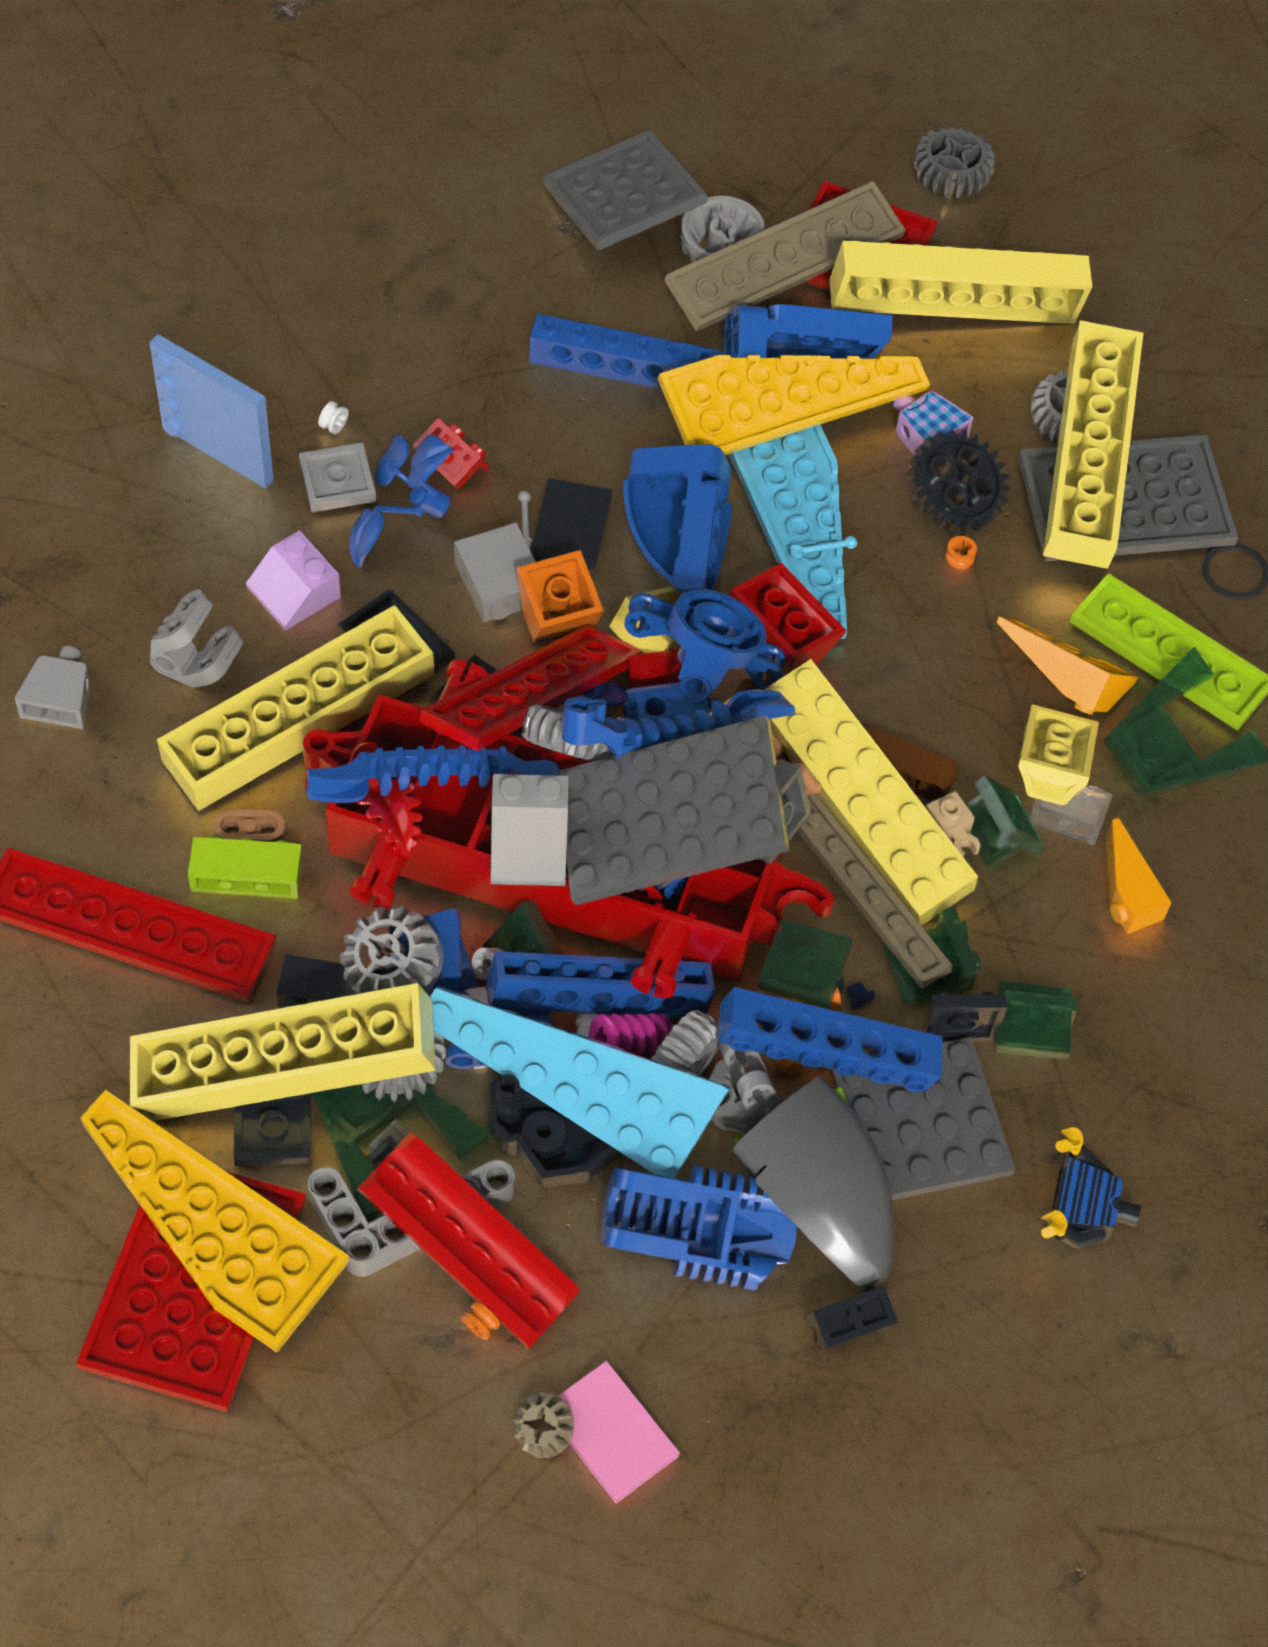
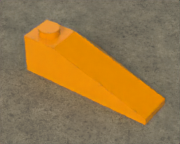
M999 616L997 624L1065 697L1075 701L1074 707L1086 714L1093 715L1094 711L1108 712L1135 684L1138 678L1104 659H1095L1087 655L1079 656L1081 649L1060 641H1056L1054 644L1052 643L1053 637L1017 619Z

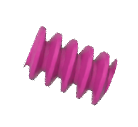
M600 1014L592 1020L588 1037L625 1049L626 1052L651 1059L665 1040V1037L672 1030L669 1018L665 1014Z

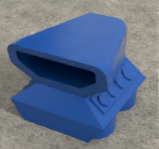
M453 908L423 916L438 933L444 955L440 975L427 995L430 997L437 987L454 992L477 988L478 984L461 937V917L458 910ZM390 926L388 933L392 935L397 927ZM403 932L398 940L409 950V941ZM391 953V956L394 959H396L397 961L400 960L396 955Z

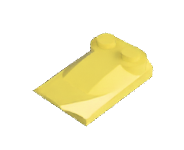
M1032 704L1023 735L1024 740L1018 765L1028 796L1065 805L1088 784L1099 722Z

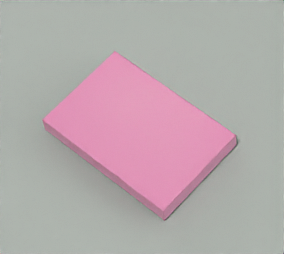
M607 1361L559 1395L568 1404L574 1417V1433L569 1445L615 1504L679 1457L680 1452Z

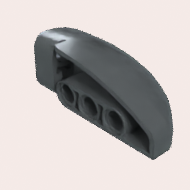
M819 1076L800 1088L766 1115L737 1142L733 1152L757 1177V1185L853 1283L863 1292H868L876 1289L888 1278L893 1266L895 1214L891 1189L883 1161L865 1125L848 1104H845Z

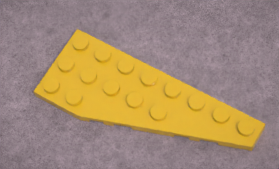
M717 355L660 373L658 376L659 384L685 445H714L721 448L725 455L926 391L930 386L919 358L912 356H880L879 359H860L859 356H847L846 359H833L830 356L781 355L780 358H760V355H748L747 358H731L730 355Z
M107 1090L97 1098L81 1117L83 1126L213 1308L277 1353L350 1262L349 1255Z

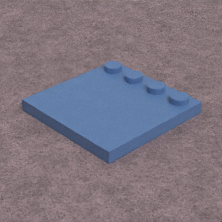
M157 334L149 343L164 430L169 435L181 438L266 489L274 481L265 396Z

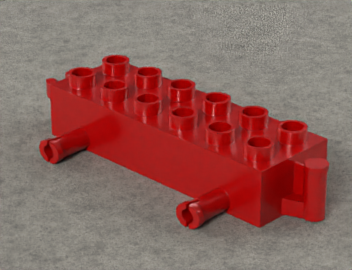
M451 661L446 671L448 680L439 700L488 676L489 673L481 666L471 662L467 675H464L467 661ZM379 694L361 732H329L324 729H315L305 735L303 739L306 773L305 788H307V769L334 768L350 763L353 750L359 744L365 742L375 743L384 751H396L397 747H403V750H416L418 746H424V749H437L438 746H444L445 749H458L459 746L463 745L446 735L436 733L432 728L420 723L422 707ZM510 734L486 746V750H498L499 747H506L507 752L524 761L550 760L557 763L560 770L593 762L552 751ZM430 775L426 786L419 785L417 776H410V782L415 784L416 789L407 795L418 797L422 802L421 805L412 808L410 811L421 813L423 819L420 822L413 823L419 826L422 831L420 835L413 837V839L418 841V845L412 848V854L409 858H404L400 851L395 852L393 850L395 842H386L385 835L388 832L387 830L383 832L377 830L376 825L381 821V818H367L365 813L370 804L329 802L326 808L330 854L365 865L361 876L353 880L349 889L350 895L360 903L369 906L374 894L376 897L373 902V908L379 906L384 909L390 908L395 897L394 885L398 876H402L646 954L641 967L635 968L630 980L631 984L640 992L649 995L655 979L657 985L653 997L670 998L674 995L677 987V982L674 978L680 961L710 962L713 975L739 983L753 942L768 944L773 949L796 955L818 951L823 935L822 930L816 926L801 929L793 928L783 920L782 911L789 904L803 903L809 906L818 917L825 918L831 915L834 904V896L823 884L782 866L783 853H779L771 864L761 859H755L689 876L685 889L674 898L667 899L664 896V889H657L663 898L661 902L652 904L628 898L622 893L575 905L570 896L567 858L565 886L491 884L493 776H491L486 787H480L477 775H471L466 786H460L458 775H450L447 784L442 786L439 785L437 775ZM634 890V892L640 895H648L646 890H643L642 892Z

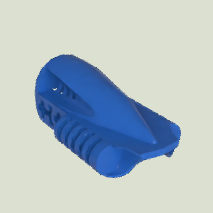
M698 1165L693 1167L689 1181L616 1167L610 1177L604 1200L600 1240L603 1245L611 1248L674 1259L673 1274L676 1277L683 1276L688 1262V1279L695 1280L697 1278L701 1265L700 1279L703 1282H710L714 1271V1283L723 1285L728 1272V1286L737 1287L741 1277L742 1289L755 1291L758 1284L771 1273L776 1264H787L796 1243L797 1226L759 1186L757 1189L756 1176L749 1175L744 1185L743 1174L735 1173L730 1185V1172L722 1170L716 1185V1169L707 1168L702 1183L703 1167Z

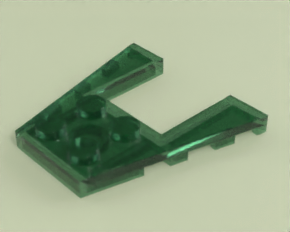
M1195 647L1174 666L1103 740L1142 797L1268 763V750L1254 730L1200 761L1163 708L1164 705L1210 680L1214 675Z
M362 1084L312 1093L314 1102L355 1200L367 1222L382 1212L357 1190L376 1169L357 1146L358 1142L413 1105H416L458 1159H461L490 1139V1132L485 1127L480 1128L469 1120L467 1114L455 1105L450 1106L435 1095V1091L427 1085L424 1095L414 1089L412 1090L413 1097L410 1101L402 1093L398 1094V1099L395 1103L391 1100L390 1094L387 1093L379 1101L376 1098V1089L365 1094L362 1090Z

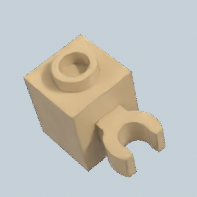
M956 791L926 805L927 811L963 858L965 853L961 847L970 848L974 855L979 853L980 842L975 836L970 834L975 817Z

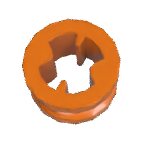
M966 536L953 537L948 543L945 554L948 564L957 569L969 568L975 560L977 552L976 543ZM957 549L963 550L962 553L967 552V554L960 555V551L958 553L955 552Z
M474 1302L471 1305V1313H464L461 1319L472 1333L486 1341L491 1337L490 1330H497L500 1327V1322L487 1307L479 1302Z

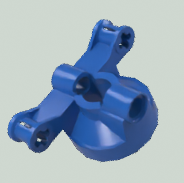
M692 589L682 593L675 605L647 593H639L630 600L629 613L626 615L624 622L625 629L629 634L639 638L667 635L674 638L681 646L678 652V660L681 663L678 677L681 680L679 690L686 700L695 703L706 700L710 693L715 692L729 669L744 668L756 686L761 689L769 687L783 677L782 669L786 662L785 653L779 647L765 642V627L758 616L745 604L729 595L709 589ZM645 603H648L647 610H644ZM637 620L640 621L639 628L636 627ZM772 655L775 656L774 662H772ZM764 672L767 673L766 680L763 679Z

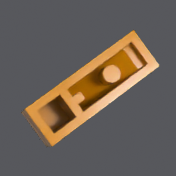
M1113 819L1106 835L1110 911L1115 922L1121 924L1125 932L1129 934L1164 920L1171 901L1120 819Z

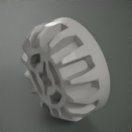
M730 196L707 197V203L685 212L683 216L680 237L682 240V250L686 255L690 256V261L693 263L764 231L765 224L760 213L752 205L741 199ZM708 235V245L700 248L702 239Z
M394 905L391 909L387 910L379 906L373 909V915L367 919L360 916L355 921L358 927L352 935L346 933L343 941L346 944L345 952L340 954V962L345 970L343 974L344 979L357 994L419 983L426 994L431 990L442 969L443 946L434 927L415 910H407L402 905ZM383 926L397 927L392 935L387 933L375 936L371 933ZM403 932L408 938L409 950L398 940ZM363 944L368 947V954L372 960L367 969L361 959ZM383 949L388 953L391 952L400 960L397 961L393 957L389 958L380 950ZM379 967L386 974L380 975L373 972Z

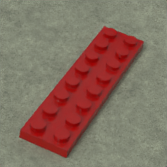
M587 624L421 709L419 722L432 728L440 735H446L460 742L467 749L479 751L523 727V720L530 706L541 705L558 708L567 699L578 697L628 669V656L642 654L643 650Z
M7 848L0 861V921L249 1003L277 942L276 935L11 848Z

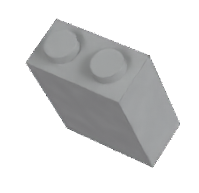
M517 523L455 541V565L483 623L494 619L500 620L510 614L522 611L517 568L535 563L536 561Z

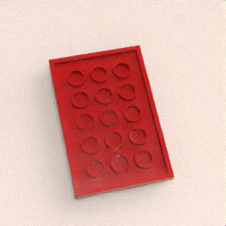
M227 1172L299 1221L307 1200L305 1193ZM139 1205L77 1359L76 1366L79 1370L228 1413L256 1338L213 1308Z

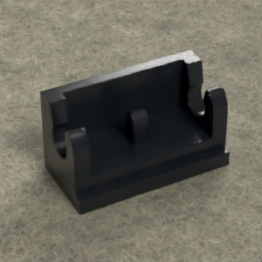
M885 1286L817 1309L805 1317L808 1328H814L818 1338L815 1342L816 1346L819 1349L825 1347V1350L898 1323Z

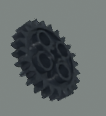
M950 429L945 435L939 431L933 438L929 436L914 451L916 455L908 462L913 467L906 472V475L913 478V480L907 485V488L916 490V493L911 497V501L920 500L922 503L918 508V512L925 510L930 512L927 517L928 522L936 517L939 519V529L948 523L951 533H954L961 527L963 534H966L972 528L977 532L984 525L988 526L995 520L994 518L1002 513L1003 510L1001 508L1008 502L1004 495L1010 491V487L1002 483L1009 478V475L1000 473V469L1006 464L1005 462L996 463L994 459L999 452L989 453L987 451L989 447L988 441L983 445H979L977 434L969 440L967 439L966 430H963L956 437L954 430ZM962 459L966 460L967 463L969 464V466H967L966 464H964V462L962 461ZM934 468H937L942 475H939ZM975 487L981 491L982 495L977 493ZM948 497L953 499L955 505L948 500Z

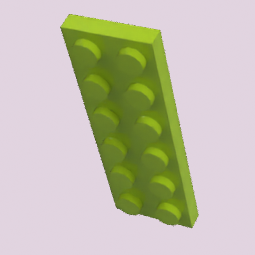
M1109 573L1071 615L1069 621L1071 624L1237 731L1268 695V674Z

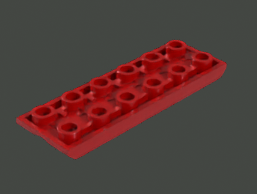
M411 1132L357 1188L362 1195L473 1299L487 1307L498 1318L500 1324L527 1349H530L580 1293L578 1286L428 1145Z

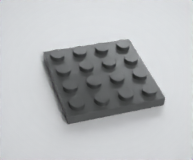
M650 130L542 176L544 187L598 251L707 203L706 192Z
M972 1037L942 1043V1077L927 1091L913 1092L907 1090L905 1086L892 1083L879 1084L873 1082L871 1078L858 1075L844 1076L838 1074L836 1070L830 1069L834 1088H842L849 1106L861 1119L876 1145L885 1166L892 1200L998 1179L1014 1174L1016 1169Z

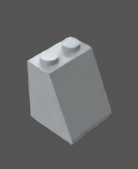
M493 774L491 884L565 886L568 776Z

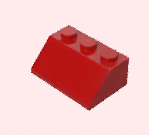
M782 563L730 590V597L745 604L758 616L765 627V642L779 647L785 653L786 662L782 669L783 677L810 659L817 665L846 633V629ZM772 655V662H774L775 656Z

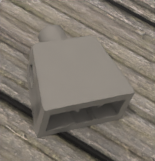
M63 646L58 658L44 655L37 658L15 696L20 718L84 729L91 680L88 666L85 663L79 662L81 652L77 648Z

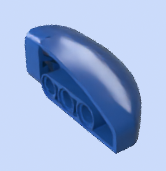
M785 304L769 306L768 315L766 307L736 305L727 314L725 321L724 355H730L731 358H747L748 355H760V358H780L781 355L830 356L833 359L859 356L860 359H873L891 339L893 315Z
M704 444L635 449L631 453L628 479H624L623 495L625 510L630 529L637 544L651 567L680 594L692 589H709L714 591L726 550L733 507L731 503L724 501L729 498L732 470L722 449L714 445Z

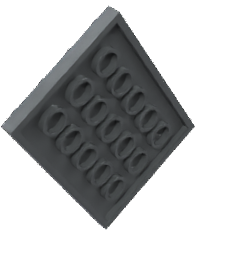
M1207 434L1130 441L1118 545L1114 556L1231 546L1236 544L1238 539L1237 531ZM1058 447L1019 450L1018 461L1042 553L1044 551ZM1044 556L1045 562L1061 560Z
M766 715L622 754L621 758L612 756L560 770L561 776H568L566 858L570 896L575 905L789 851L771 724Z

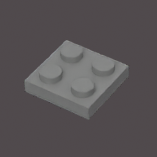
M363 442L298 453L311 513L376 502V492Z

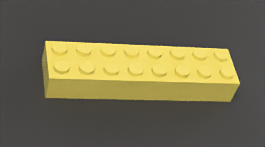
M857 240L842 241L829 279L832 309L1063 324H1075L1093 287L1089 256L955 248L951 246H923L920 244L906 245L889 242L874 243Z
M1081 320L1079 322L1071 345L1043 556L1108 569L1116 552L1143 341L1142 332Z
M394 605L158 738L157 743L162 762L196 809L200 811L302 752L303 739L308 732L315 729L337 732L370 713L379 694L394 699L434 676L433 652Z
M812 659L764 689L780 692L795 707V715L769 720L772 733L782 743V750L793 764L803 763L821 783V791L816 795L921 926L975 890L978 879L977 874Z
M419 983L130 1036V1106L151 1121L436 1071L432 1000Z

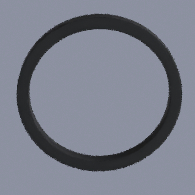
M1241 544L1219 546L1213 548L1207 554L1203 563V576L1207 584L1218 594L1230 599L1245 600L1259 595L1265 589L1268 582V565L1257 551ZM1226 550H1237L1247 553L1260 564L1263 570V582L1257 589L1251 592L1234 593L1227 591L1217 585L1211 578L1208 569L1210 559L1215 554Z

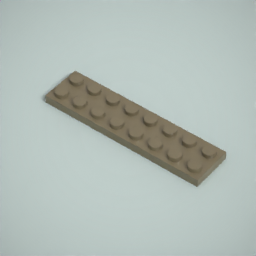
M872 181L667 274L664 281L697 332L725 319L727 314L736 305H756L833 269L842 241L857 240L861 242L890 243L901 238L906 230L875 182Z

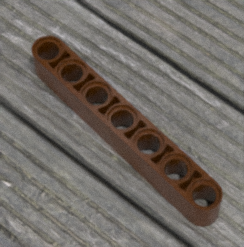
M743 679L735 694L741 691L761 688L756 686L752 679ZM861 723L914 794L932 801L949 794L959 773V767L952 759Z

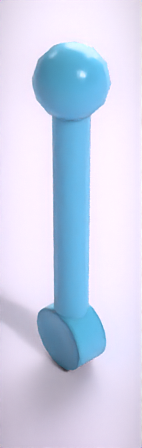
M848 536L842 541L806 547L794 544L790 548V556L798 559L804 553L840 547L853 549L857 545V539L853 536Z

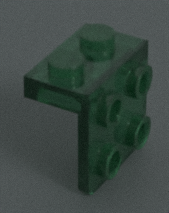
M955 907L941 910L937 927L925 930L952 964V971L923 989L918 986L884 942L883 950L904 1003L913 1004L930 1000L932 995H938L943 992L960 993L973 989L977 974L981 970L980 958L978 953L970 948L967 924L964 919H959Z

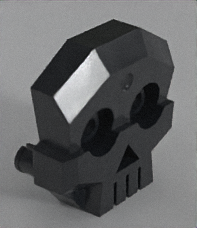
M501 1075L490 1084L489 1135L507 1155H518L532 1178L541 1188L589 1182L623 1154L522 1089L516 1077ZM546 1130L551 1135L547 1138H542L538 1135V1132Z

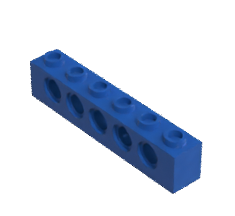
M537 314L530 336L529 362L662 389L658 381L660 373L717 355H724V351Z
M495 951L487 977L489 1004L500 1009L611 1015H647L655 1013L657 1015L665 1014L667 1017L683 1018L687 1013L697 1009L704 1014L708 1013L716 988L710 962L680 961L674 978L677 982L674 995L670 998L653 997L657 985L655 979L649 995L640 992L631 984L632 974L635 968L641 967L643 959Z
M734 987L720 1003L718 1043L729 1045L734 1050H750L766 1054L771 1059L798 1061L810 1068L824 1067L836 1070L838 1074L844 1076L858 1075L867 1077L879 1084H897L905 1086L907 1090L913 1092L927 1091L942 1077L943 1036ZM757 1023L762 1025L765 1030L761 1029Z

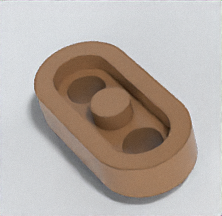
M227 809L220 812L213 822L215 836H219L222 839L240 840L242 838H253L258 841L277 842L283 840L286 834L283 817L273 810ZM230 829L238 830L234 834L227 833ZM265 830L274 831L271 834H263Z

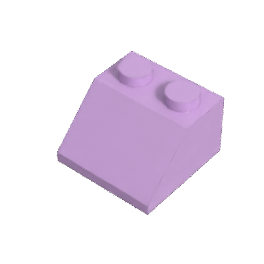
M300 530L273 545L246 582L248 589L285 631L341 598L339 574Z

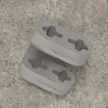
M200 589L191 591L184 596L172 615L166 616L163 625L157 630V635H154L151 640L150 663L157 672L192 688L207 686L218 681L226 673L243 644V638L232 626H225L212 635L203 651L198 652L196 650V646L191 640L212 608V602Z
M719 1043V1049L724 1059L717 1062L709 1080L720 1084L724 1083L731 1088L712 1117V1121L721 1129L746 1135L766 1115L780 1105L781 1101L767 1075V1069L759 1052L750 1050L735 1051L729 1045Z

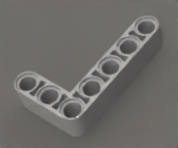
M503 1160L490 1161L461 1176L495 1209L506 1205L514 1196L515 1173L512 1166ZM321 1167L311 1173L308 1179L311 1205L333 1245L349 1255L350 1262L346 1265V1268L350 1273L362 1277L371 1275L420 1249L406 1235L399 1240L389 1239L387 1235L390 1232L401 1230L385 1215L368 1223L337 1170L331 1167ZM494 1179H501L507 1184L496 1188L491 1186L489 1182ZM323 1186L335 1188L328 1195H322L317 1192ZM341 1217H349L353 1220L347 1226L335 1224V1221ZM360 1248H366L371 1251L364 1258H357L352 1255L355 1250Z

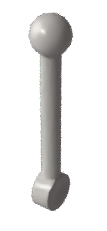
M521 491L518 499L522 506L523 537L531 550L533 540L529 537L528 502L531 499V495L528 491Z

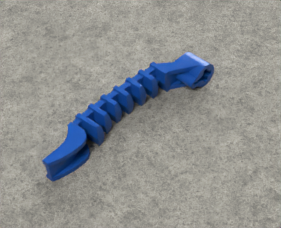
M746 690L735 694L727 705L718 700L712 701V716L704 710H694V724L690 718L681 714L676 716V725L670 719L661 717L658 719V727L655 722L647 718L640 719V727L638 723L631 719H623L621 727L613 718H605L607 705L605 700L572 697L564 703L561 737L565 742L578 746L604 743L616 758H621L622 754L765 715L769 720L795 715V707L778 691Z
M418 746L416 750H403V747H397L396 751H383L382 748H379L374 753L360 752L352 762L341 767L307 769L306 794L308 799L317 801L351 803L360 801L368 795V779L377 778L381 795L387 796L392 788L391 777H397L399 789L403 790L407 788L410 776H417L419 785L426 786L430 775H437L439 785L442 786L447 784L450 775H458L460 786H466L471 775H477L480 787H486L493 774L561 776L558 764L553 761H524L507 752L506 747H499L498 750H486V747L479 751L466 749L465 746H459L458 749H445L444 746H438L437 749H424V746Z

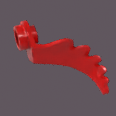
M371 742L359 744L353 750L350 762L360 752L374 753L376 749L381 747ZM377 778L368 779V795L355 803L360 805L370 804L365 813L367 818H381V821L376 825L379 832L387 830L388 832L385 835L386 842H395L393 850L395 852L400 851L404 858H409L412 854V848L418 845V841L413 839V837L420 835L422 831L419 826L413 823L420 822L423 819L421 813L410 811L422 803L420 798L407 795L416 789L415 784L409 782L406 789L400 790L398 781L391 778L392 788L387 796H382Z

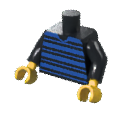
M1071 1127L1061 1130V1134L1066 1139L1057 1141L1056 1149L1061 1153L1069 1152L1070 1157L1065 1156L1059 1170L1052 1210L1050 1213L1041 1216L1042 1220L1049 1223L1048 1227L1041 1230L1042 1236L1044 1238L1055 1237V1239L1072 1249L1081 1250L1098 1245L1102 1241H1108L1116 1223L1136 1227L1141 1205L1120 1200L1123 1186L1121 1178L1115 1176L1083 1144V1135L1078 1128Z

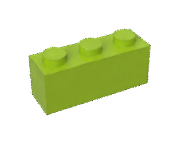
M215 835L193 837L188 868L191 892L299 899L303 867L302 846L288 840L266 842L253 838H242L240 840L222 839Z

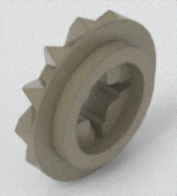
M551 1393L532 1394L531 1397L519 1404L520 1408L517 1415L512 1419L515 1423V1434L513 1436L518 1439L522 1450L535 1456V1458H550L564 1451L574 1433V1417L568 1404L559 1396ZM544 1414L545 1422L550 1423V1426L556 1427V1430L543 1431L542 1435L539 1436L540 1430L531 1425V1421L542 1419Z

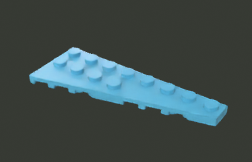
M442 987L435 988L430 996L433 1007V1025L436 1033L502 1076L512 1075L516 1077L522 1089L655 1175L676 1178L731 1088L724 1083L720 1084L698 1076V1074L664 1065L663 1062L626 1052L625 1049L575 1032L570 1033L553 1027L551 1024L523 1017L516 1012L482 1003L478 999Z

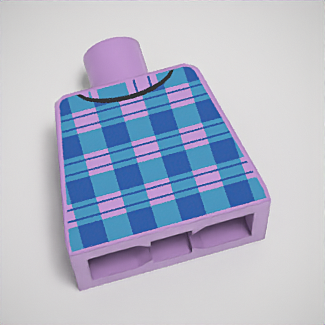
M928 392L917 401L913 397L907 396L895 400L893 404L900 412L896 433L913 455H916L914 451L929 436L933 438L939 431L945 435L950 429H953L957 437L963 430H966L967 439L969 438L973 417L936 392Z

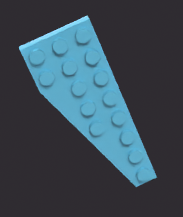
M821 425L729 454L777 564L782 563L846 629V633L841 639L846 638L847 619L843 584L842 547L804 553L798 559L790 556V548L794 544L806 547L842 541L839 484L837 478L838 462Z

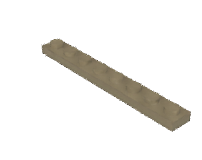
M816 794L807 795L811 814L797 832L918 986L923 989L951 973L952 964Z

